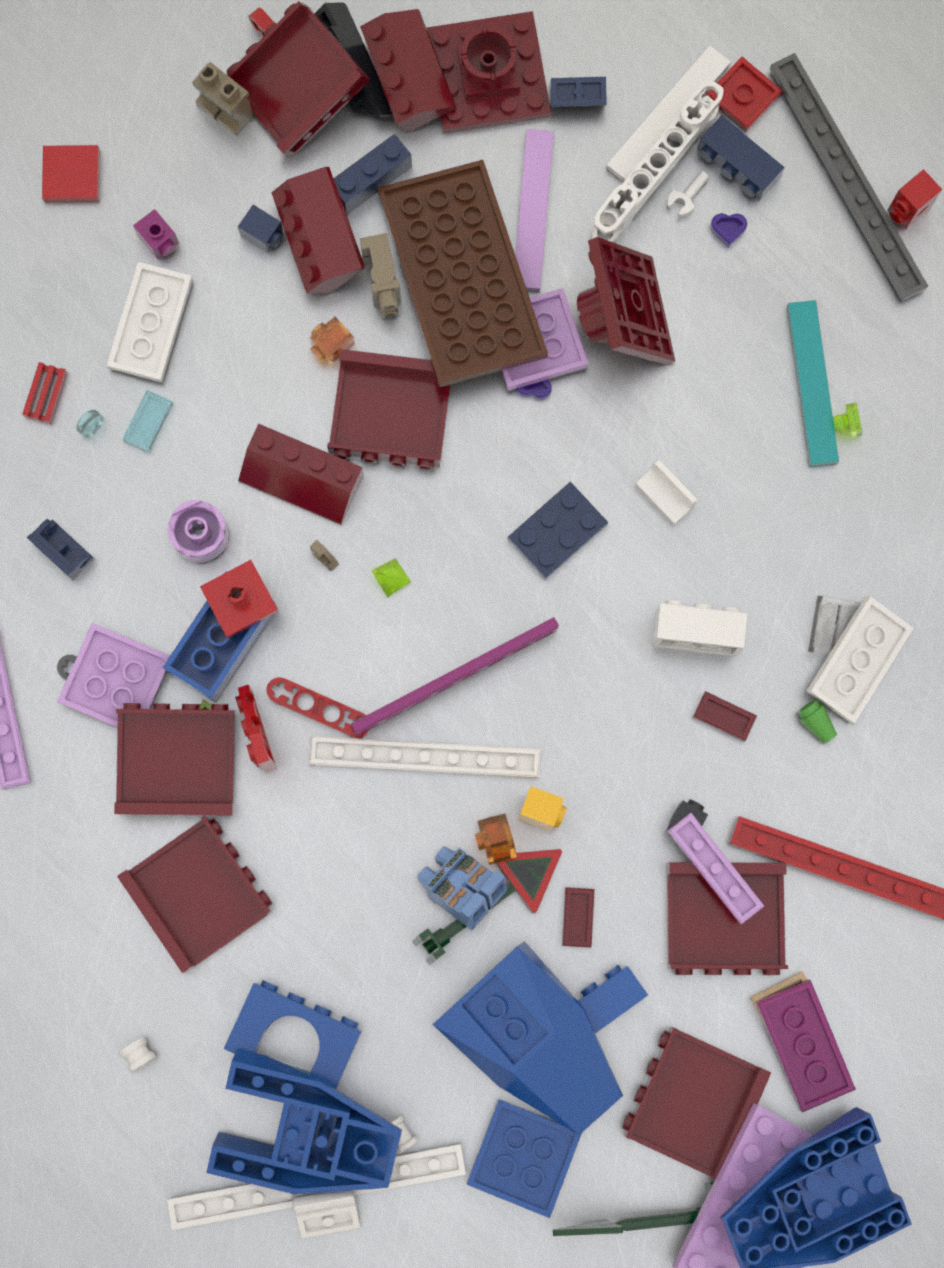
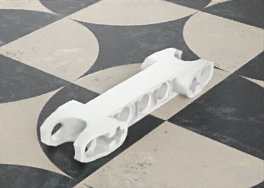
M711 80L703 83L691 95L673 123L623 184L615 188L598 210L594 220L592 239L598 237L597 232L599 230L604 235L613 233V236L608 241L615 243L624 233L643 204L687 150L698 142L715 120L723 96V87ZM706 89H712L717 93V99L714 101L709 96L701 97L702 92ZM677 141L680 146L676 148L671 147L667 142ZM659 161L663 164V167L655 168L651 165V162ZM643 182L647 187L638 189L634 186V183Z

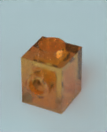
M336 316L326 324L320 323L311 332L312 336H310L311 352L320 362L324 359L329 366L340 357L341 349L349 350L355 345L354 336Z
M505 813L477 821L480 833L475 834L479 851L485 849L489 865L517 857L513 836Z

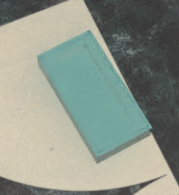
M146 390L122 440L149 453L173 402Z

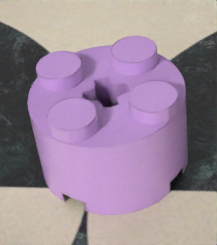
M191 500L179 505L172 513L167 529L168 536L177 552L183 558L193 563L208 562L218 557L227 547L228 527L222 514L215 506L199 500ZM200 527L202 530L200 536L196 535L195 528Z

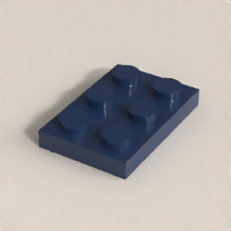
M570 481L508 536V540L546 580L608 525V521Z

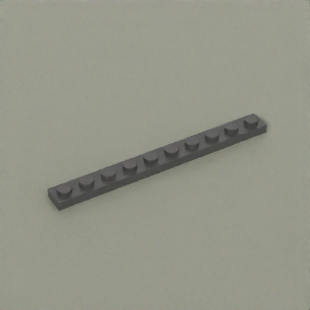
M793 53L771 64V73L779 87L783 90L788 103L901 301L926 290L928 284L797 55Z

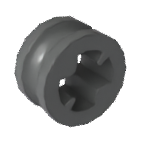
M65 655L58 661L57 671L63 679L67 680L69 676L67 671L64 673V668L68 666V661H72L74 664L77 656Z

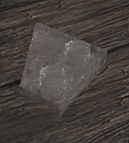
M817 595L808 652L829 655L861 603Z

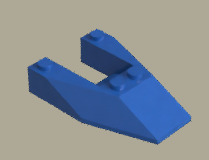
M237 1049L231 1061L225 1089L284 1103L275 1144L271 1145L218 1132L212 1145L206 1173L290 1194L389 1187L402 1129L320 1079L266 1055Z

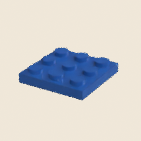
M499 1099L466 1185L550 1218L581 1134L578 1135L558 1122Z

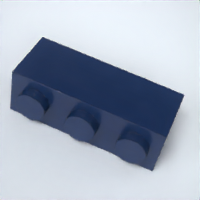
M722 115L700 138L697 147L699 154L704 160L710 163L713 162L720 168L721 173L727 179L735 180L741 185V189L745 194L755 197L759 201L781 178L785 168Z
M395 134L334 178L347 215L378 193V187L390 184L412 167V154Z

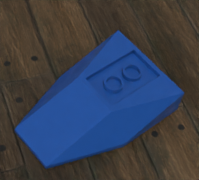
M525 941L511 951L432 1024L497 1086L578 1135L585 1131L623 1096L584 1007Z
M855 1107L791 1149L721 1216L740 1268H799L835 1263L912 1225L902 1197L892 1192L874 1146L880 1143L881 1139L870 1113Z

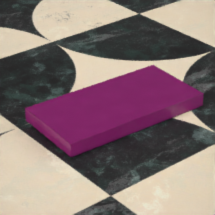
M810 979L755 1002L802 1113L856 1090Z

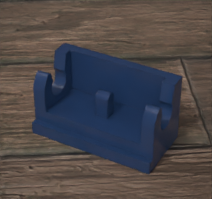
M606 77L551 78L550 107L607 105Z
M46 519L27 537L32 544L72 581L94 559L53 519L51 521Z

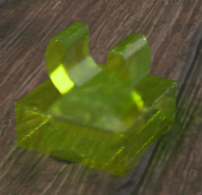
M857 402L846 404V414L833 417L835 430L842 431L850 428L851 438L861 436L862 426Z

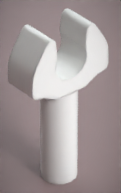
M701 171L684 192L673 190L668 197L667 210H670L676 202H681L684 207L680 210L678 218L689 216L694 210L692 198L706 183L709 176L704 171Z

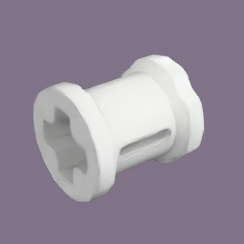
M402 1115L391 1122L402 1129L396 1155H399L418 1141L417 1137L412 1136L403 1123L404 1118Z

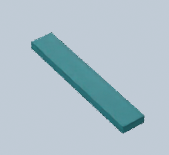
M816 300L788 303L787 309L809 465L811 467L838 464L839 456Z

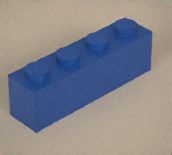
M619 964L604 974L607 978L604 982L597 985L594 981L580 991L583 997L577 1001L584 1007L595 1033L648 996L628 966H624L621 969Z

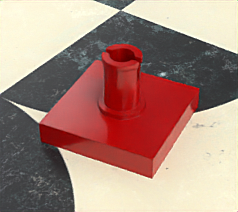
M252 560L200 586L227 638L279 612Z

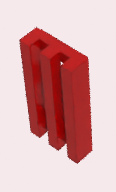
M41 362L38 363L22 413L24 417L51 424L66 378V369H59L52 365L47 366ZM44 372H47L35 412L33 413L32 410ZM55 374L58 376L54 385V389L48 404L46 414L44 416L41 415L48 395L53 375Z

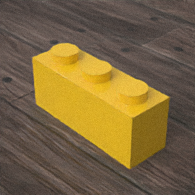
M530 786L518 821L551 832L553 827L559 828L567 809V807L562 806L564 798Z

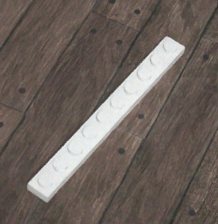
M461 1143L396 1155L388 1188L353 1190V1195L465 1175ZM248 1183L169 1198L167 1203L171 1229L175 1230L294 1207V1198L320 1193L290 1194Z

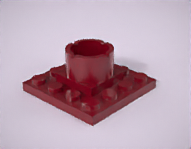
M533 11L426 27L456 105V109L440 116L443 134L551 117V108Z
M600 237L588 240L590 249L588 256L596 276L594 279L595 286L580 292L577 297V311L580 312V323L586 335L595 343L603 344L608 342L611 350L665 365L675 362L653 257Z

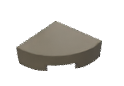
M318 540L310 546L311 553L329 570L333 571L339 565L334 556Z

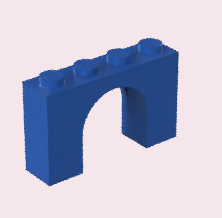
M262 980L261 984L253 983L224 1049L234 1054L237 1049L257 1053L267 1029L274 1021L284 1016L301 1017L314 1027L319 1038V1053L310 1075L337 1089L362 1033V1030L357 1028L359 1023L345 1016L342 1017L341 1021L330 1016L331 1010L318 1004L313 1009L303 1004L305 998L289 992L288 996L282 995L277 992L278 986Z

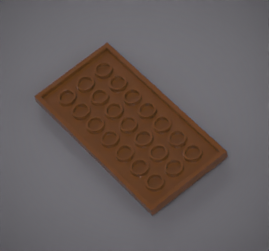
M484 160L378 187L379 199L439 388L548 358V351Z

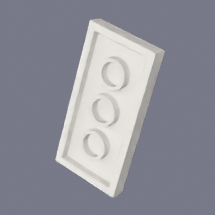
M138 262L106 365L108 369L162 383L193 281L191 275Z
M865 596L806 692L849 723H855L909 637L913 627L871 596Z

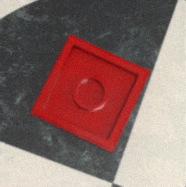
M742 56L717 82V84L723 87V96L718 109L744 132H747L782 95L783 90ZM710 89L706 96L715 101L717 93Z
M43 146V201H99V146Z

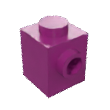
M155 209L133 225L137 236L157 260L161 256L170 255L179 243L175 232Z

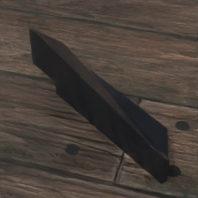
M343 2L324 3L315 14L370 78V81L349 101L351 108L354 112L368 113L379 118L393 116L379 76L347 5Z

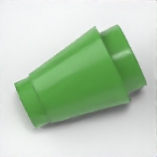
M817 699L809 702L798 711L801 717L799 720L823 744L829 742L837 735L824 704H820Z

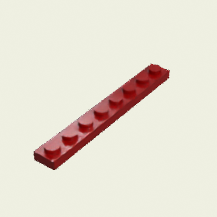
M741 816L737 817L729 841L730 845L781 863H786V865L944 920V888Z

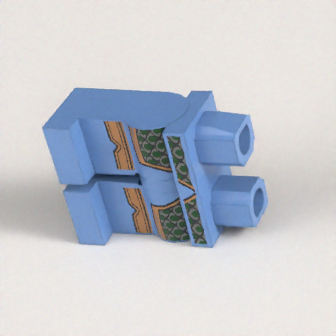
M443 846L435 857L436 863L441 868L436 873L428 866L424 867L417 876L418 881L427 890L431 901L437 903L462 924L473 930L489 912L488 907L492 908L508 890L505 876L496 870L492 872L481 865L475 858L466 855V852L461 848L453 851Z

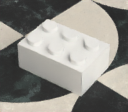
M667 600L665 604H660L655 613L652 647L737 656L744 648L747 613H740V609L735 607H723V611L712 610V606L708 604H694V607L683 606V602Z

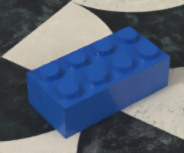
M206 601L162 668L181 682L216 702L271 616L227 638L208 601Z

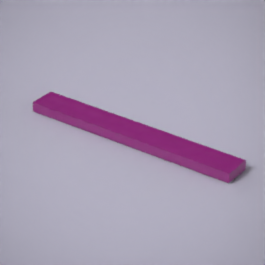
M555 617L351 723L350 727L354 735L359 736L556 632L559 624Z

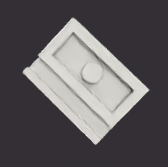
M353 1190L326 1192L293 1199L301 1239L360 1228Z

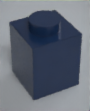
M255 205L251 206L238 225L242 238L267 253L272 247L276 248L284 235L282 233L281 221Z

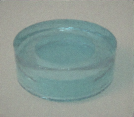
M89 410L79 419L76 429L85 438L91 437L101 428L104 417L97 410Z

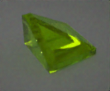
M396 558L371 571L387 597L411 583Z

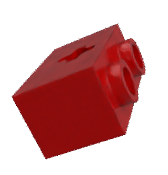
M923 169L898 190L888 208L890 217L896 224L908 229L931 209L942 188Z

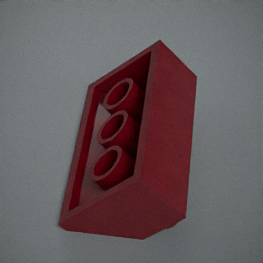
M419 9L384 13L360 26L398 126L411 132L456 109Z
M323 167L290 178L271 192L306 293H332L365 269L330 167Z
M258 423L247 447L238 482L342 525L364 473L361 466Z

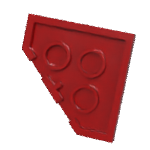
M249 684L238 687L239 696H236L235 699L240 713H244L245 719L241 720V725L245 736L251 741V744L246 745L251 762H254L257 768L261 767L265 772L276 770V764L252 688Z

